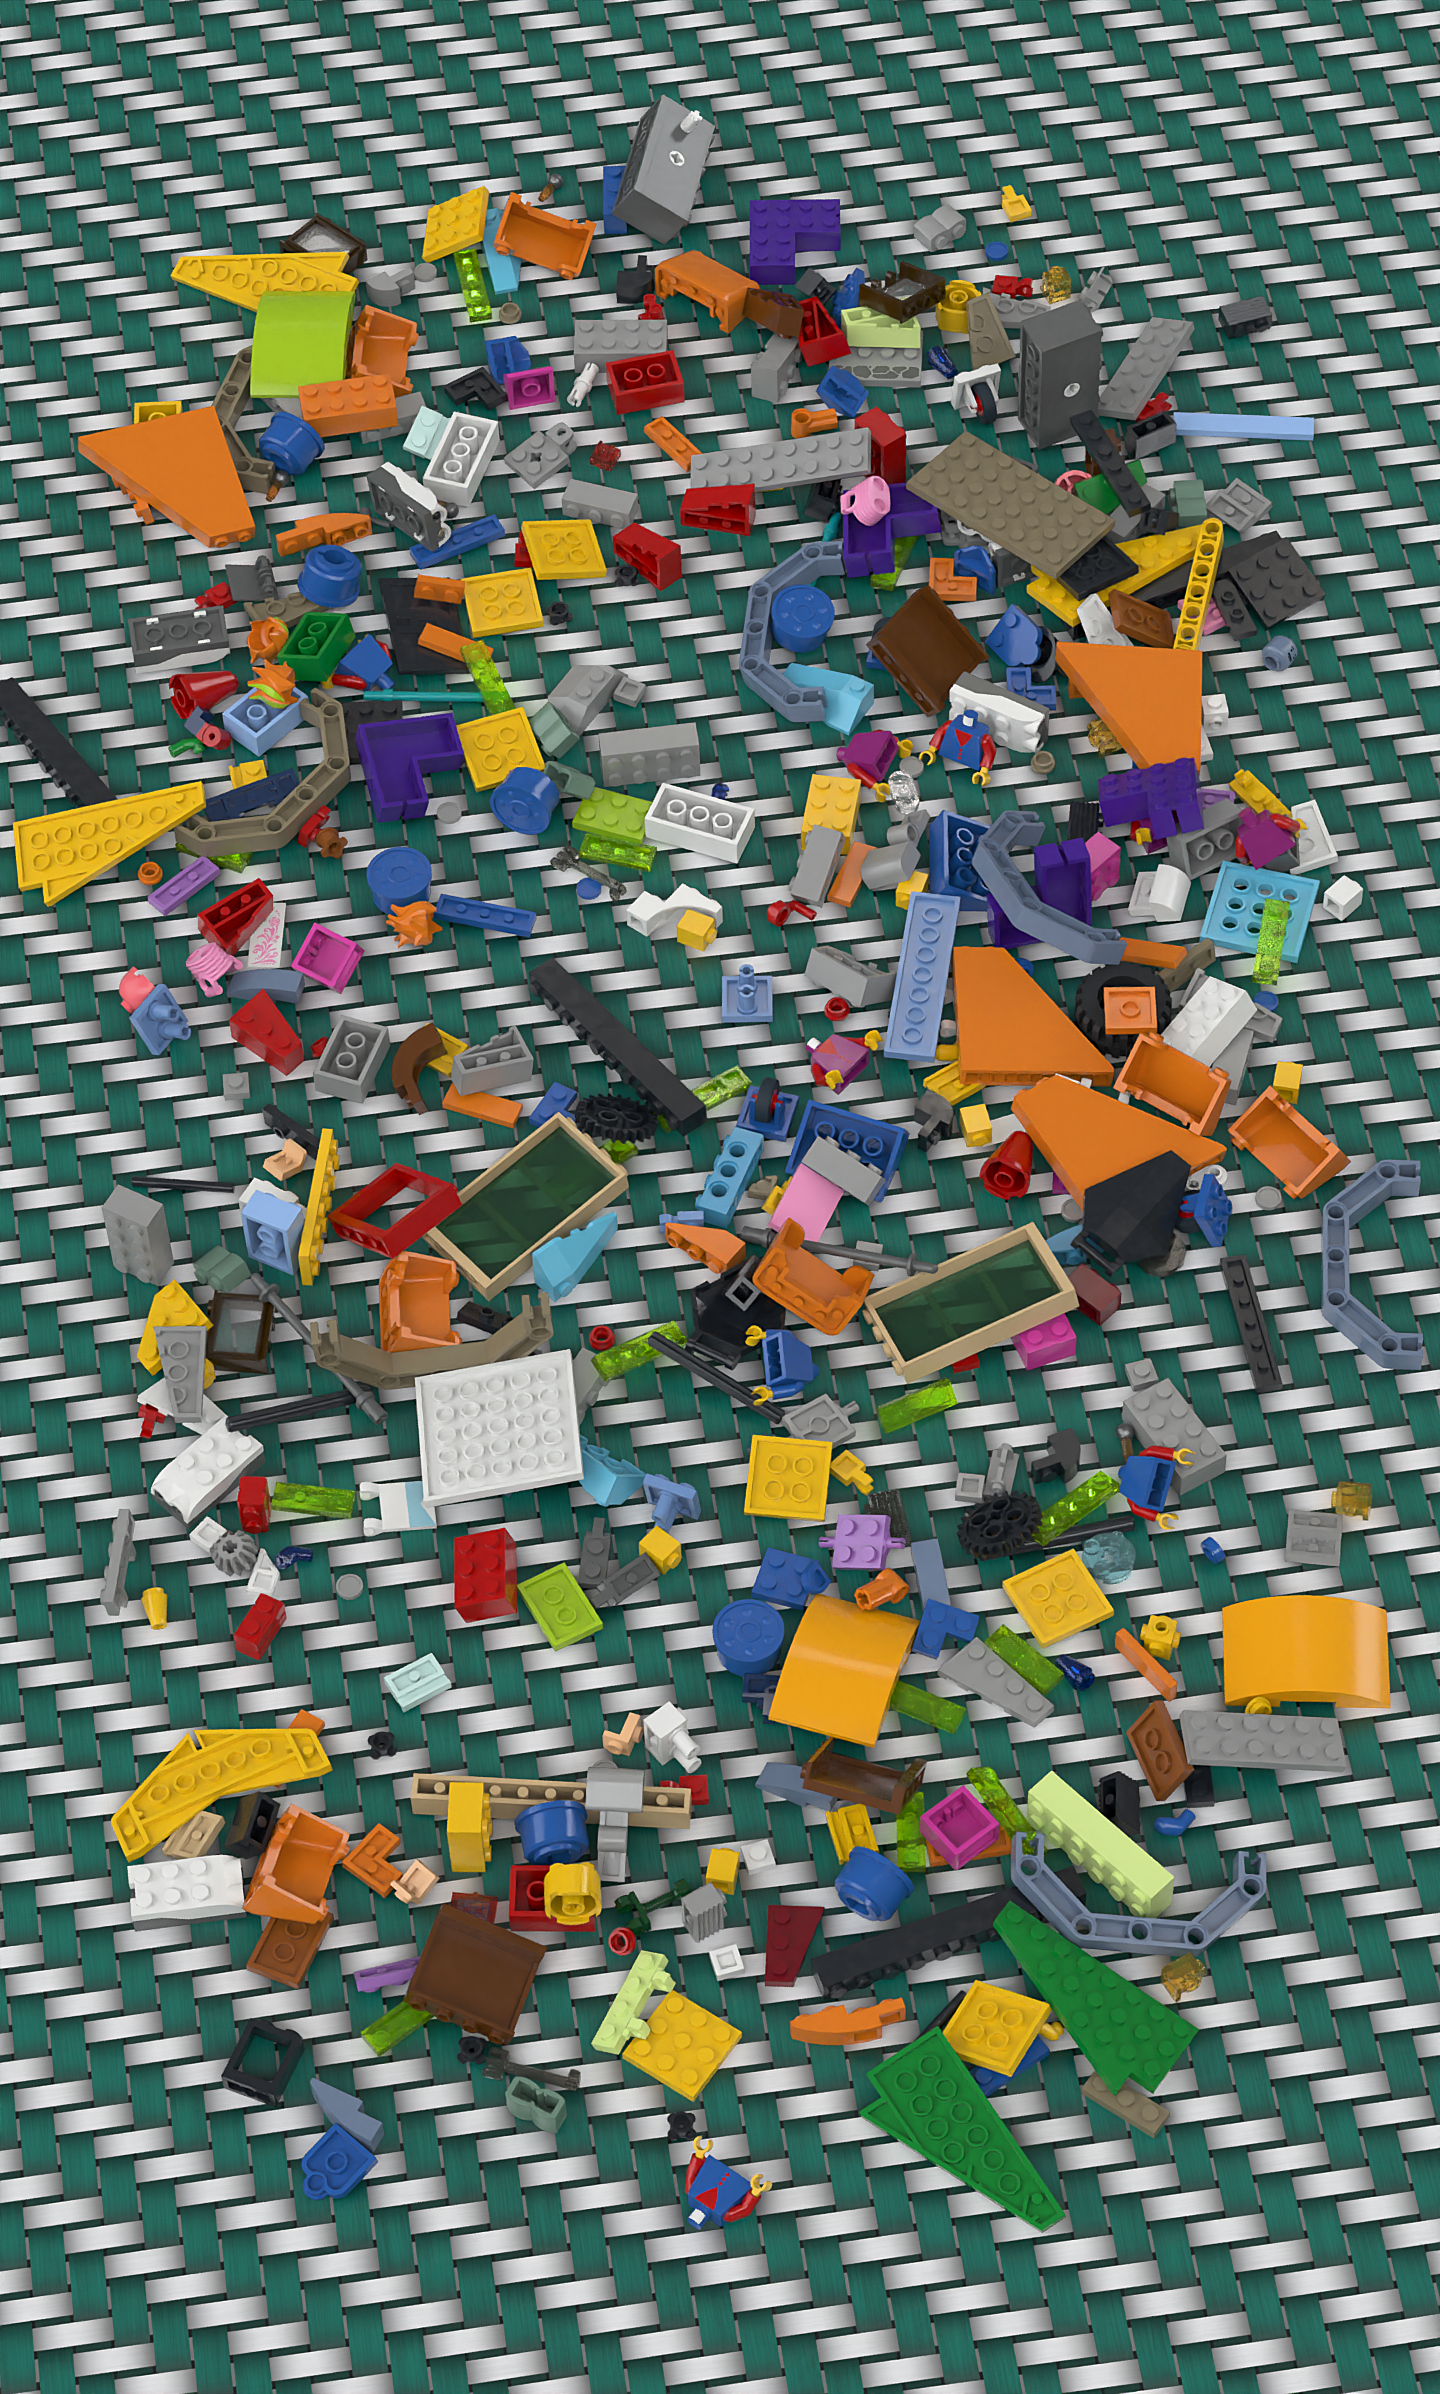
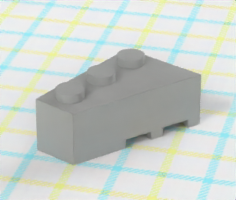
M774 333L765 345L766 352L760 351L758 354L760 360L751 363L752 397L778 403L782 394H786L788 381L790 378L793 379L796 372V364L802 361L803 354L799 346V338L785 339Z
M828 945L811 949L804 976L813 980L815 985L826 987L832 991L833 995L844 997L853 1006L861 1008L865 1007V1005L892 1000L897 972L893 970L890 973L877 970V964L869 962L868 966L855 961L856 956Z
M514 1025L509 1028V1032L502 1036L495 1035L490 1038V1042L482 1046L477 1044L454 1056L451 1080L460 1096L531 1081L534 1059L517 1027Z

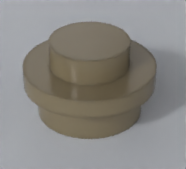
M505 303L499 311V319L506 324L516 323L522 317L521 309L515 303Z
M1039 751L1031 759V768L1036 773L1048 774L1055 768V759L1049 752Z

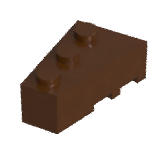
M747 288L743 315L777 333L781 338L791 339L792 336L799 337L804 309L792 294Z

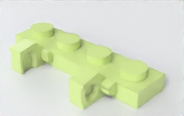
M641 1950L591 2043L595 2050L619 2055L630 2036L641 2039L647 2038L651 2029L644 2020L638 2019L654 1989L671 1992L676 1984L670 1977V1974L664 1971L668 1963L665 1955Z

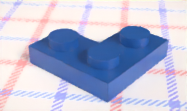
M1031 667L1006 668L1007 690L1048 707L1049 710H1056V685L1031 686Z
M554 1082L530 1115L529 1124L539 1128L558 1112L565 1118L569 1117L575 1122V1115L568 1112V1110L577 1099V1091ZM575 1122V1124L577 1125L578 1130H579L580 1132H582V1130H583L584 1128H579V1127H578V1126H579V1123H576V1122Z
M928 1598L911 1651L937 1660L945 1635L967 1643L973 1640L980 1616Z

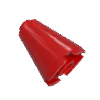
M228 670L175 674L169 680V689L173 688L174 696L170 697L173 707L181 719L187 718V720L197 706L209 710L235 694L239 686L236 675Z
M1014 1131L982 1165L979 1176L985 1183L984 1188L992 1195L1010 1200V1197L1018 1196L1017 1199L1021 1198L1028 1191L1034 1142L1028 1133L1024 1131Z

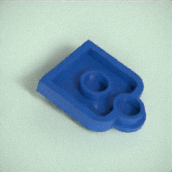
M1011 604L984 642L1007 665L1022 667L1025 664H1034L1040 659L1041 649L1039 645L1042 641L1043 633L1041 628L1021 608Z
M335 2123L302 2159V2169L307 2176L303 2182L304 2193L312 2200H322L327 2196L334 2199L343 2198L378 2163V2160Z

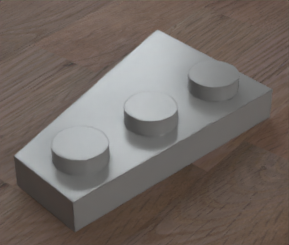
M983 287V294L989 292L1004 328H1021L1022 320L1051 310V306L1026 299L1018 301L1011 299L1009 294H993L991 289Z

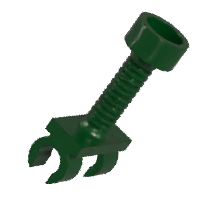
M684 1878L673 1883L674 1888L672 1891L644 1904L639 1902L634 1891L630 1892L629 1895L620 1896L614 1901L620 1915L628 1913L633 1908L639 1917L630 1920L626 1924L635 1937L651 1930V1923L647 1916L648 1913L675 1900L681 1901L682 1897L691 1893V1889Z

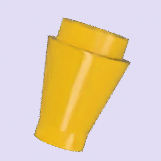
M155 1587L143 1591L141 1603L150 1621L151 1629L160 1630L167 1627V1594L164 1593V1589Z

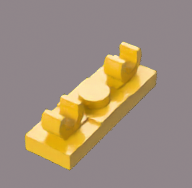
M1241 769L1234 774L1235 779L1229 783L1230 789L1248 807H1251L1256 815L1263 810H1268L1271 814H1287L1289 818H1293L1292 813L1249 770L1244 772Z

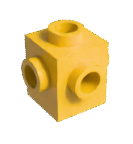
M1151 1615L1148 1625L1143 1624L1140 1640L1144 1641V1649L1151 1656L1170 1660L1173 1648H1178L1181 1632H1177L1178 1621L1172 1620L1167 1616Z

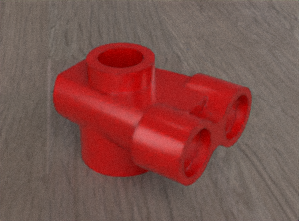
M646 294L643 297L645 313L639 314L638 320H665L662 306L656 303L655 295Z

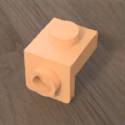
M289 1138L285 1140L281 1152L265 1159L263 1168L280 1181H283L302 1171L307 1151Z
M630 1712L620 1735L605 1730L602 1735L603 1747L613 1754L629 1756L635 1742L639 1743L643 1735L644 1727H641L640 1715Z
M416 1859L401 1880H393L390 1885L396 1889L394 1894L404 1903L408 1904L410 1901L420 1904L440 1877L423 1862Z

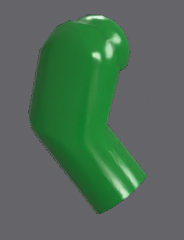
M196 737L182 739L169 746L168 750L171 756L175 758L191 748L194 754L198 755L205 751L206 747Z

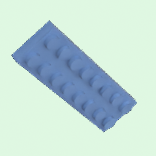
M911 891L884 1047V1057L930 1063L935 1061L961 897Z

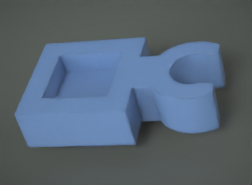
M703 1211L677 1212V1216L670 1214L659 1215L660 1233L665 1234V1224L667 1222L704 1227Z

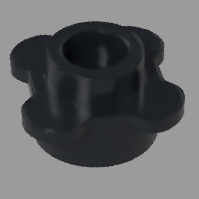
M629 564L620 566L615 570V575L617 576L615 584L618 587L638 585L639 580L636 576L638 569Z
M554 602L546 609V614L550 616V623L552 625H558L565 621L570 622L573 619V615L569 613V606L566 603Z
M382 1731L369 1736L367 1741L371 1745L370 1757L372 1759L378 1760L382 1756L393 1757L396 1755L397 1748L393 1745L395 1737L391 1732Z
M476 2036L461 2038L459 2040L460 2053L457 2055L458 2061L462 2064L466 2062H475L477 2065L484 2063V2048L487 2047L486 2040ZM470 2049L475 2050L473 2053L469 2052Z
M686 2112L670 2114L667 2118V2122L670 2124V2130L667 2133L669 2139L673 2141L678 2138L694 2139L696 2136V2131L693 2129V2123L696 2121L695 2115Z

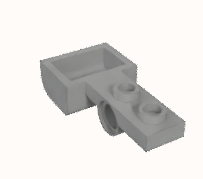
M926 809L906 814L901 825L892 826L888 829L887 840L890 846L868 852L861 867V876L869 889L910 880L921 856L916 847L930 819Z
M588 1767L585 1809L600 1811L597 1872L600 1875L601 1881L625 1882L629 1813L643 1812L645 1770Z

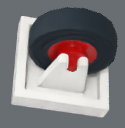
M998 363L985 365L974 371L962 372L954 377L951 398L954 410L968 406L972 414L976 413L982 424L996 421V406H998L997 401H999L998 388L1001 375Z

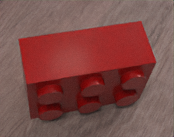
M674 350L606 363L607 384L617 415L685 402L684 382Z
M876 406L854 419V429L868 427L871 431V474L863 476L866 479L871 476H879L887 485L906 482L907 469L906 432L901 426L898 427L887 413H883Z
M506 1528L454 1538L455 1609L466 1623L517 1613L516 1542Z
M511 1865L509 1897L510 1931L595 1932L596 1913L589 1917V1922L579 1925L561 1924L557 1922L556 1917L551 1915L550 1919L546 1915L544 1878L549 1872L551 1865Z

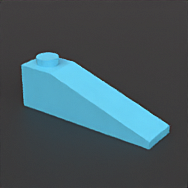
M498 208L487 210L484 237L480 241L495 295L518 291L522 260L512 255H500L493 247L503 211Z
M791 663L783 673L798 688L824 687L828 706L824 708L826 711V721L823 722L844 734L850 735L874 704V685L854 675Z
M613 1211L593 1220L582 1231L578 1228L571 1230V1236L564 1239L558 1236L532 1253L535 1283L544 1292H548L549 1297L554 1302L572 1292L618 1230L617 1214Z
M580 1435L584 1479L579 1480L586 1492L595 1497L594 1501L606 1507L609 1505H621L643 1486L646 1474L624 1459L621 1462L608 1456L610 1451L603 1447L587 1445L588 1439Z

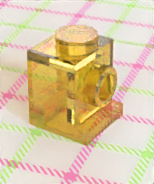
M1053 266L1049 271L1043 273L1040 290L1049 304L1070 298L1071 278L1064 267ZM1060 288L1061 291L1054 293V289Z
M1101 718L1094 719L1087 725L1089 731L1088 740L1093 747L1098 748V757L1100 759L1121 750V744L1117 741V737Z
M1339 1481L1337 1492H1332L1331 1507L1336 1508V1514H1344L1350 1517L1360 1515L1363 1516V1520L1368 1521L1372 1508V1484Z
M1188 1953L1161 1968L1160 1981L1175 2003L1181 2000L1182 1993L1185 1991L1190 1993L1199 1987L1202 1977L1207 1974V1971L1199 1959L1195 1960L1193 1955Z

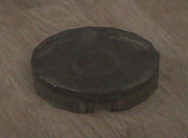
M1172 1233L1165 1258L1135 1263L1148 1275L1156 1277L1170 1276L1184 1265L1186 1258L1185 1244L1178 1235Z

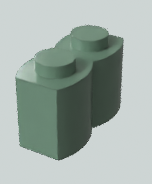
M1202 479L1174 481L1173 488H1169L1170 503L1174 502L1171 511L1180 513L1177 527H1192L1203 524L1207 519V509Z
M547 702L529 720L534 737L538 741L541 740L543 743L541 745L542 750L550 757L554 755L560 759L580 740L579 735L569 724L566 717L550 702Z
M554 761L546 763L543 773L555 783L559 792L584 800L590 798L595 785V781L591 776L581 773L576 768Z
M215 1246L193 1263L196 1270L194 1272L196 1279L201 1284L206 1283L217 1292L229 1293L251 1276L245 1261L234 1253L230 1254L221 1246Z
M515 2077L505 2092L507 2109L511 2114L522 2120H532L538 2128L546 2132L557 2133L567 2117L566 2103L563 2097L552 2090L540 2089L530 2079Z

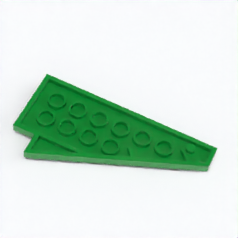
M1009 1901L993 1923L994 1928L1044 1999L1050 2004L1056 2016L1109 2091L1116 2096L1128 2078L1154 2094L1195 2038L1199 2029L1012 1901Z
M938 2026L866 2073L881 2098L859 2112L864 2120L1041 2233H1044L1066 2218V2214Z

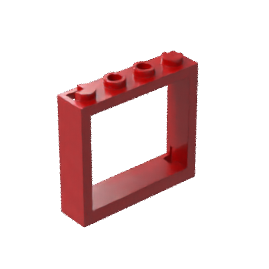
M395 1163L327 1217L338 1237L393 1259L463 1204L456 1193L458 1189L453 1183H448L440 1180L438 1177L427 1175L425 1172L414 1170L409 1166ZM405 1187L430 1196L386 1231L362 1221Z

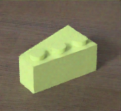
M867 306L841 310V330L849 346L920 348L921 327L916 316L900 324V321Z

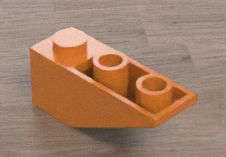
M669 1222L665 1224V1237L671 1246L682 1249L693 1260L701 1261L716 1274H721L731 1269L746 1258V1243L726 1230Z

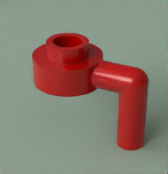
M779 900L769 906L767 915L770 923L780 927L786 922L793 911L811 921L815 919L817 912L796 900L788 903Z

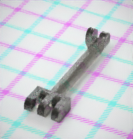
M566 845L563 851L556 855L557 858L553 857L550 860L551 865L562 872L572 867L610 888V898L615 902L620 899V895L623 896L627 892L626 887L622 883L578 860V850L569 845Z
M491 2047L489 2055L494 2058H487L485 2064L488 2067H484L482 2071L484 2077L498 2081L502 2080L503 2074L506 2072L577 2092L581 2082V2073L578 2070L570 2069L568 2077L513 2063L508 2061L510 2058L509 2051Z

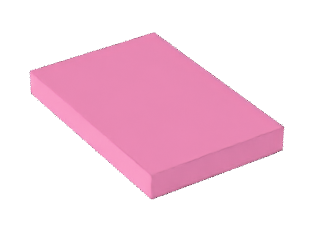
M801 1163L797 1167L767 1226L778 1232L789 1217L803 1227L805 1231L804 1240L818 1242L844 1190Z

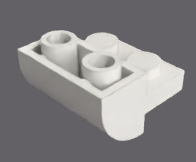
M1162 864L1158 865L1157 871L1139 872L1128 908L1130 915H1154L1157 922L1181 921L1191 885L1188 876L1178 868Z

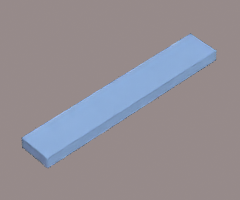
M1174 412L1173 420L1177 424L1176 435L1312 441L1314 437V418Z

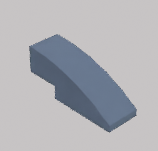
M255 969L237 972L232 977L227 990V996L251 1000L264 989L274 1004L277 1000L298 1004L305 986L304 973L281 969Z
M938 1538L912 1542L911 1557L916 1574V1584L922 1611H924L928 1598L951 1606Z
M766 1763L755 1787L803 1807L810 1804L825 1811H832L838 1798L803 1789L804 1779L800 1778L802 1767L784 1763Z
M312 2078L310 2081L312 2095L333 2125L337 2123L365 2149L374 2153L384 2137L383 2123L365 2114L362 2100Z

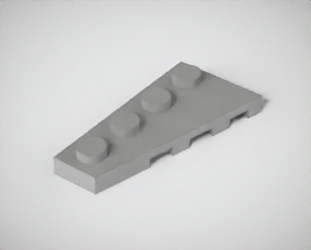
M206 1326L154 1327L175 1423H202L207 1328Z

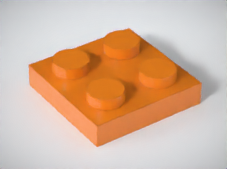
M1104 987L1106 1034H1149L1150 1031L1157 1033L1155 987Z

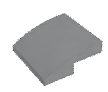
M1238 478L1224 492L1219 490L1206 504L1207 511L1239 533L1254 525L1273 507L1271 501Z
M1289 1509L1285 1562L1339 1566L1343 1514Z

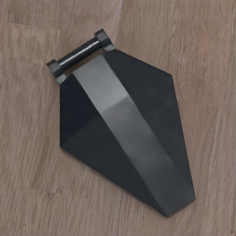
M1170 1150L1085 1189L1082 1231L1073 1239L1070 1245L1076 1250L1079 1248L1106 1270L1105 1273L1109 1277H1112L1122 1265L1165 1258L1191 1165ZM1087 1238L1091 1239L1112 1256L1115 1261H1110L1085 1240Z
M748 1260L721 1273L720 1279L712 1283L705 1281L691 1289L694 1332L689 1337L685 1349L692 1354L697 1352L725 1365V1368L732 1371L737 1366L741 1357L763 1347V1339H760L755 1346H749L745 1343L748 1337L753 1336L745 1334L751 1326H758L762 1332H766V1329L784 1330L786 1308L763 1292H760L743 1312L721 1295L730 1279L738 1273Z

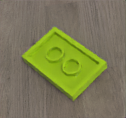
M594 787L590 798L587 800L582 799L572 821V828L642 846L646 838L645 817L653 802Z
M565 1562L517 1585L519 1595L555 1652L603 1629L602 1621Z

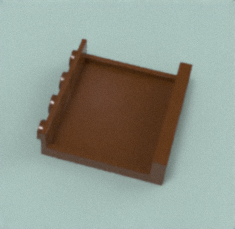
M929 585L916 590L866 644L927 717L942 711L945 707L944 702L950 696V689L964 671L971 673L979 663L990 658L984 651L983 646L977 643L967 627L961 624L953 611L945 605L938 593Z
M830 1736L826 1742H822L820 1749L817 1748L814 1755H810L808 1762H804L800 1778L804 1779L803 1789L900 1815L922 1787L927 1760L916 1758L906 1772L834 1753L832 1751L835 1737Z
M443 1903L435 1917L403 2002L408 2003L414 2010L427 2011L434 2014L440 2021L453 2022L460 2025L466 2032L479 2033L486 2036L492 2043L508 2045L515 2034L516 2024L547 1947Z

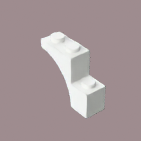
M682 883L665 902L658 896L644 891L627 909V925L643 935L649 936L661 926L680 921L687 909L715 919V927L717 928L723 922L722 906L717 901L703 896L695 888H690Z

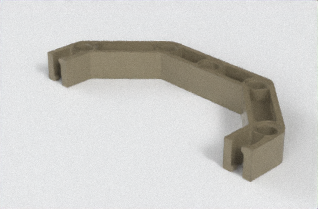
M251 345L237 353L211 406L215 407L242 489L269 495L271 491L270 482H273L276 472L275 463L251 457L234 430L251 396L253 346Z
M317 688L311 691L312 705L308 703L309 700L306 698L299 702L301 718L321 729L324 760L269 815L208 822L195 814L186 820V828L182 826L183 823L174 827L176 841L203 857L272 850L284 847L300 831L313 814L316 815L322 805L326 806L351 780L341 703Z
M548 1292L539 1293L538 1299L541 1300L542 1305L533 1307L530 1306L529 1295H521L523 1312L486 1341L390 1353L341 1335L337 1319L327 1321V1327L330 1328V1332L322 1334L319 1333L318 1322L310 1323L311 1345L316 1363L322 1368L384 1390L415 1387V1377L528 1356L553 1336Z

